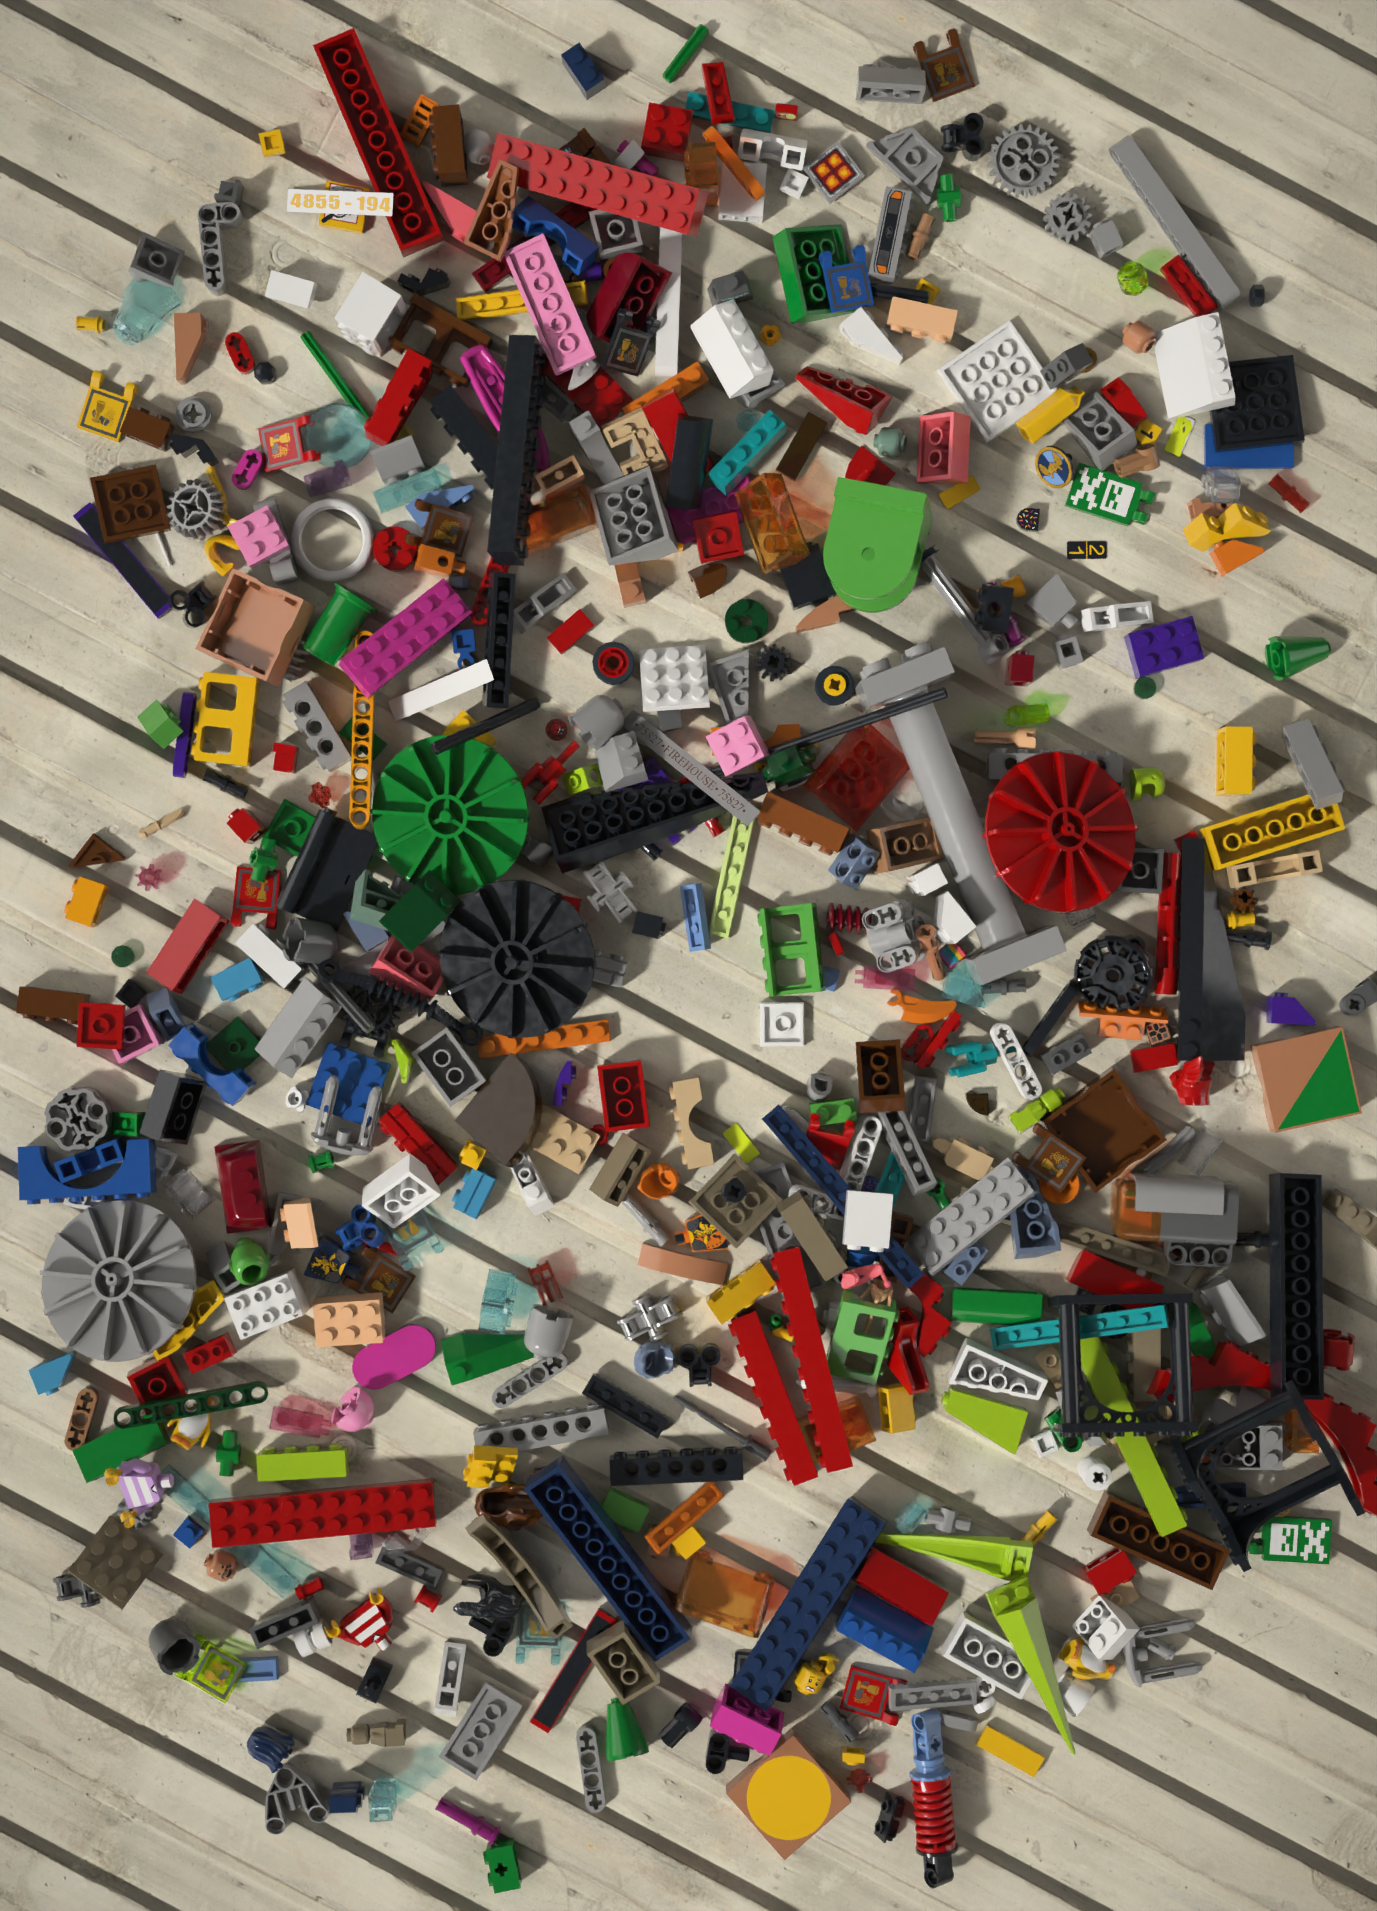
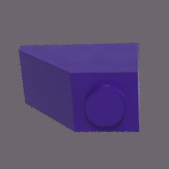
M1274 992V997L1267 996L1266 1023L1316 1025L1315 1019L1295 998L1288 997V993Z

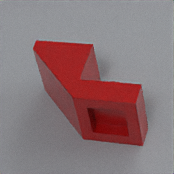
M1119 377L1100 389L1103 397L1132 428L1148 418L1131 389Z

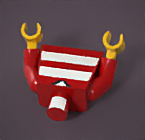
M377 1588L378 1594H371L369 1592L368 1599L341 1619L339 1623L341 1626H338L337 1622L332 1620L333 1628L328 1629L326 1627V1633L330 1638L337 1637L357 1646L362 1645L364 1648L375 1642L380 1650L383 1651L392 1644L385 1634L392 1626V1603L383 1595L382 1589Z

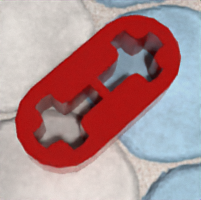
M232 332L228 334L225 338V345L234 366L241 374L247 375L252 373L256 364L246 340L240 333ZM234 338H236L238 341L241 340V342L238 343L241 350L238 352L234 346H230L231 344H233ZM242 355L247 361H250L246 369L243 366L239 367L242 364L240 359Z
M920 1024L914 1028L901 1046V1057L904 1060L913 1062L920 1057L933 1039L934 1032L932 1028L926 1024ZM927 1028V1035L929 1037L927 1039L922 1038L918 1043L916 1041L920 1036L918 1030H925ZM914 1043L917 1044L914 1049L916 1055L914 1057L910 1055L907 1058L905 1056L907 1054L905 1048H911Z

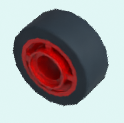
M608 642L600 646L594 653L592 661L593 670L598 679L610 685H618L627 681L632 675L635 666L630 649L618 642ZM617 658L620 661L618 668L610 669L607 666L609 659Z

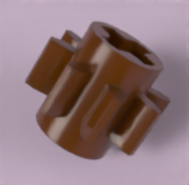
M1245 886L1240 891L1234 889V897H1230L1229 903L1234 904L1233 912L1238 911L1244 915L1248 910L1250 912L1254 911V905L1258 902V898H1253L1254 890L1250 891Z

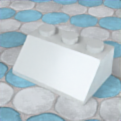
M408 1154L363 1187L362 1206L394 1229L441 1195V1191L427 1166L412 1154Z

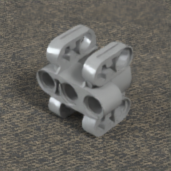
M907 898L865 912L862 917L869 946L876 957L877 966L882 972H891L910 966L926 957V954L920 952L919 956V951L916 946L920 948L921 943L916 937V931L925 923L920 916L913 915L914 904ZM907 905L908 910L904 912L903 906ZM888 912L889 917L884 918L883 914ZM873 913L875 926L868 922V916ZM903 955V959L899 960L898 956ZM884 956L886 957V960L889 961V963L892 965L891 968H887L883 965L882 960Z

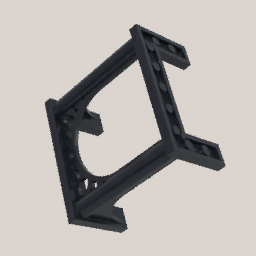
M1193 1293L1057 1295L1048 1298V1307H1058L1061 1364L1062 1407L1059 1422L1053 1423V1432L1059 1433V1437H1079V1433L1087 1432L1088 1437H1102V1432H1111V1437H1125L1124 1432H1133V1436H1147V1432H1156V1436H1193L1192 1431H1199V1422H1194L1189 1303H1193ZM1079 1305H1168L1171 1373L1164 1393L1155 1403L1139 1411L1120 1412L1104 1406L1092 1396L1085 1385L1081 1369ZM1173 1394L1172 1401L1175 1400V1405L1167 1400L1168 1395ZM1081 1395L1087 1396L1088 1402H1085L1080 1407V1402H1083ZM1164 1404L1170 1408L1172 1412L1170 1419H1164L1160 1416L1158 1412L1159 1405ZM1095 1405L1098 1408L1097 1416L1092 1420H1086L1084 1417L1085 1410L1089 1406ZM1149 1412L1154 1413L1155 1418L1159 1422H1156L1153 1418L1147 1420L1146 1414ZM1103 1413L1110 1414L1111 1418L1109 1421L1108 1418H1105L1101 1423H1098ZM1126 1415L1131 1416L1130 1421H1126ZM1120 1418L1121 1423H1116V1421Z
M1293 1380L1284 1383L1286 1391L1183 1443L1179 1437L1171 1440L1174 1447L1171 1453L1177 1463L1180 1462L1177 1468L1182 1477H1186L1183 1479L1187 1490L1189 1492L1193 1491L1196 1497L1200 1498L1204 1507L1209 1506L1208 1512L1212 1520L1219 1522L1217 1527L1222 1536H1226L1223 1538L1227 1549L1229 1551L1232 1550L1229 1553L1235 1566L1239 1564L1243 1572L1252 1569L1248 1560L1249 1545L1255 1533L1265 1522L1275 1515L1338 1484L1341 1485L1356 1515L1360 1516L1366 1513L1342 1464ZM1294 1408L1297 1409L1305 1428L1313 1441L1316 1440L1330 1464L1271 1494L1260 1497L1233 1495L1224 1490L1215 1477L1217 1459L1222 1450L1232 1440ZM1205 1456L1211 1458L1210 1461L1202 1463ZM1203 1469H1209V1471L1205 1473ZM1237 1502V1509L1233 1512H1228L1229 1505Z

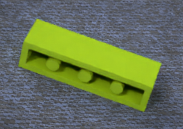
M332 1443L328 1447L311 1444L302 1449H298L296 1445L284 1447V1450H276V1447H264L256 1455L258 1482L347 1477L349 1473L348 1446H342V1443Z

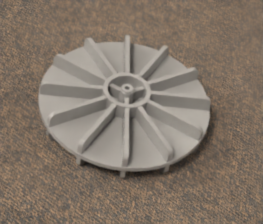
M110 1201L84 1209V1212L72 1219L60 1233L55 1234L54 1237L56 1239L47 1255L44 1270H40L45 1307L43 1312L45 1316H48L51 1325L66 1345L96 1360L107 1362L129 1361L152 1354L153 1351L165 1344L178 1329L184 1326L182 1323L190 1310L194 1293L198 1290V1286H196L194 1249L190 1246L180 1227L168 1215L140 1202Z

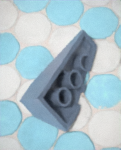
M1017 1166L1036 1191V1194L1010 1214L1014 1259L1037 1258L1061 1251L1059 1228L1049 1211L1047 1203L1043 1199L1033 1174L1022 1166Z

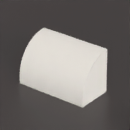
M271 270L265 297L310 308L318 284Z

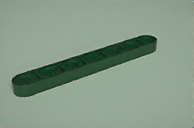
M255 1381L122 1406L114 1413V1424L120 1429H127L259 1404L267 1399L268 1388L265 1383ZM255 1387H261L264 1389V1395L256 1398L252 1395V1390ZM234 1391L242 1394V1398L238 1402H233L229 1398L230 1394ZM212 1395H216L220 1399L219 1404L216 1406H210L207 1403V1399ZM188 1400H195L198 1406L194 1410H188L185 1408V1403ZM166 1404L174 1405V1413L170 1415L165 1414L162 1410L163 1406ZM144 1408H149L153 1412V1415L148 1419L140 1416V1411ZM122 1412L130 1415V1420L126 1423H121L117 1419V1416Z

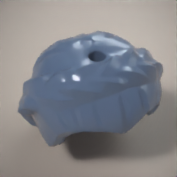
M662 1340L644 1343L638 1348L634 1356L635 1371L646 1379H654L663 1374H669L675 1366L673 1360L675 1358L674 1345L668 1342L665 1343Z

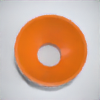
M1076 1173L1061 1193L1039 1179V1190L1042 1196L1053 1204H1066L1073 1200L1079 1191L1080 1184Z

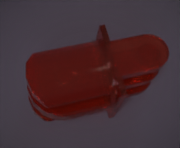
M548 1260L542 1265L536 1264L537 1267L527 1268L543 1306L547 1305V1301L540 1286L541 1284H543L549 1301L551 1303L555 1302L553 1291L548 1282L550 1280L558 1299L563 1298L555 1278V1273ZM548 1269L550 1275L545 1277L543 1271ZM539 1273L541 1279L536 1281L534 1275Z

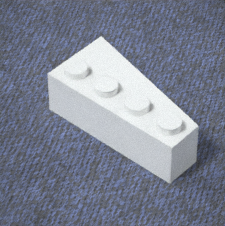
M965 1338L947 1376L948 1384H960L969 1388L987 1389L996 1393H1009L1013 1396L1034 1400L1040 1399L1048 1382L1045 1372L998 1351H993V1349L969 1338Z

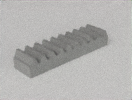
M969 1677L966 1680L958 1678V1680H941V1682L933 1680L932 1683L924 1681V1683L916 1682L915 1684L907 1682V1685L899 1683V1685L890 1684L889 1709L891 1711L977 1704V1682Z

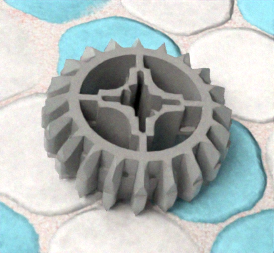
M195 479L194 481L187 480L186 484L179 483L180 490L173 489L175 496L169 497L172 504L167 506L171 510L167 514L172 519L170 524L175 527L176 532L186 538L190 537L196 540L198 537L206 538V534L213 535V528L220 529L217 524L218 521H224L220 517L221 514L226 513L225 509L221 508L226 504L221 499L222 493L217 491L218 488L215 485H211L206 480ZM192 506H193V507H196L197 509H200L201 512L196 511L195 509H192L191 507H192Z

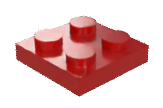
M735 510L692 519L701 564L744 555L737 512Z
M79 1002L77 1047L122 1050L126 1005Z

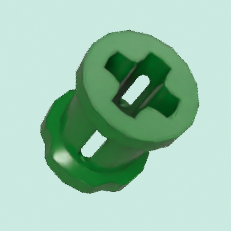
M326 1149V1152L320 1154H308L309 1165L313 1173H317V1170L327 1167L335 1168L332 1151Z

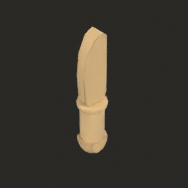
M178 809L145 828L142 827L138 835L141 838H147L154 832L162 830V828L179 820L184 815L183 809Z

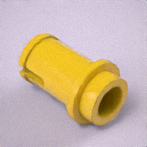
M77 316L76 329L96 331L97 334L105 331L106 321L101 316L96 318Z
M1230 912L1225 916V923L1227 928L1230 927L1232 929L1239 926H1254L1255 915L1253 912L1245 913L1244 915Z

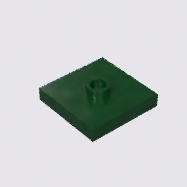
M239 1016L207 1042L206 1045L207 1050L226 1071H233L239 1068L245 1070L260 1056L255 1050L260 1040Z

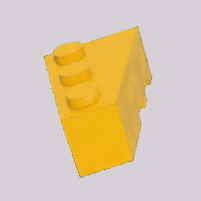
M759 1259L706 1296V1303L722 1325L726 1321L733 1319L744 1307L746 1309L756 1302L755 1299L761 1294L765 1296L774 1289L773 1285L776 1282Z

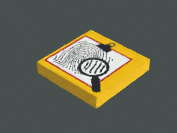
M326 181L325 190L371 192L370 188L333 181ZM320 213L319 226L363 234L366 215Z

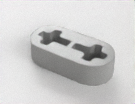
M938 1709L941 1725L976 1732L978 1718L964 1713Z

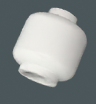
M475 129L468 132L465 136L463 147L468 160L473 164L484 165L488 163L492 158L494 149L488 133Z

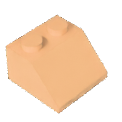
M310 1197L283 1202L284 1208H280L281 1220L287 1222L288 1228L283 1230L285 1242L290 1243L291 1248L318 1247Z

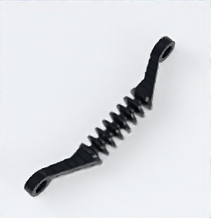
M330 959L324 960L319 964L317 975L325 983L339 981L359 985V987L369 990L367 993L369 995L376 990L378 999L385 994V1002H388L391 997L394 998V1006L401 1001V1009L410 1005L409 1013H412L417 1008L418 1017L426 1012L427 1021L432 1018L446 1025L457 1033L461 1041L467 1046L479 1044L483 1037V1030L478 1024L476 1026L472 1023L464 1025L447 1011L445 1012L437 1004V1000L428 1004L429 997L426 996L421 1001V993L419 992L415 997H412V989H409L405 994L404 985L396 990L395 981L390 986H387L388 978H385L380 983V975L377 973L375 976L346 972L340 969L337 962ZM331 967L335 974L328 976L324 974L323 968ZM466 1031H475L477 1034V1038H468L466 1035Z

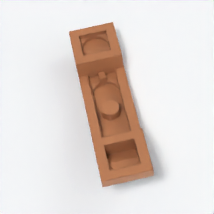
M645 1243L642 1244L638 1265L649 1269L719 1285L724 1284L728 1263L695 1257Z

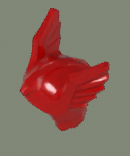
M1198 1056L1184 1063L1183 1069L1176 1070L1169 1076L1171 1084L1179 1096L1180 1104L1189 1106L1210 1105L1209 1094L1213 1080L1210 1075L1213 1072L1214 1061H1203V1057Z

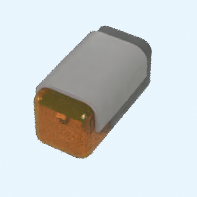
M1129 1172L1127 1176L1117 1177L1112 1182L1110 1229L1123 1240L1164 1242V1256L1175 1265L1226 1267L1232 1260L1233 1245L1237 1241L1239 1187L1231 1181H1222L1214 1176ZM1175 1248H1179L1180 1256L1176 1259H1172L1170 1255L1171 1251ZM1201 1249L1202 1257L1194 1260V1251ZM1223 1250L1225 1253L1224 1258L1221 1261H1216V1253Z

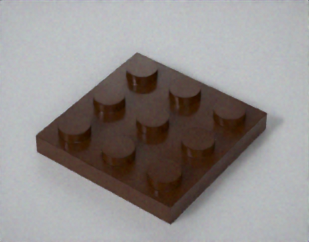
M156 465L90 478L105 544L171 531Z

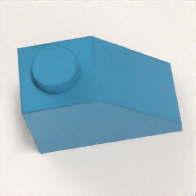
M75 1350L28 1370L38 1395L46 1393L48 1396L59 1391L58 1387L65 1382L75 1359Z

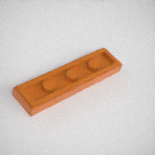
M705 1482L650 1530L644 1538L655 1552L660 1554L724 1497L723 1493L714 1482Z

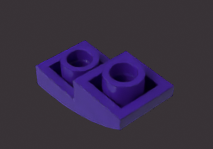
M572 1060L566 1062L559 1074L554 1091L553 1106H562L563 1101H567V1087H563V1084H571L572 1079H576V1065H572Z

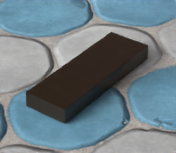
M808 412L777 466L776 471L795 481L828 422Z

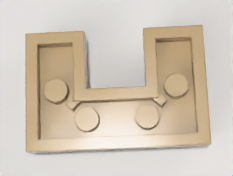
M642 407L602 425V430L611 448L632 439L639 453L619 463L625 476L650 466L654 473L669 467Z

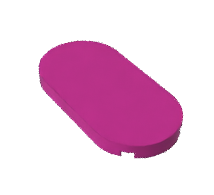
M415 1324L404 1326L387 1335L383 1343H372L362 1348L353 1360V1375L356 1381L367 1389L377 1390L384 1388L426 1366L435 1354V1338L431 1331L425 1327Z

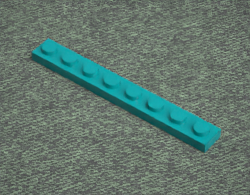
M1165 1304L1079 1316L1080 1339L1169 1327ZM1059 1319L991 1328L990 1334L993 1351L1060 1342Z

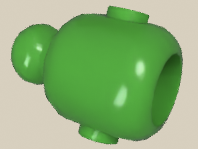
M243 1237L236 1242L235 1249L231 1254V1262L228 1263L230 1271L233 1272L236 1280L241 1284L251 1286L261 1283L266 1278L269 1272V1263L271 1262L269 1254L265 1253L260 1245L256 1244L251 1238Z

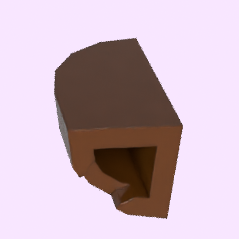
M712 563L688 571L691 582L694 581L697 589L696 593L700 599L713 594L722 587L727 577V566L721 563Z

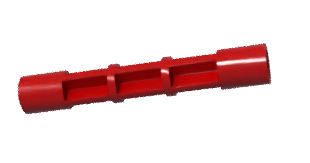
M1164 852L1162 893L1159 894L1155 994L1177 995L1182 853Z

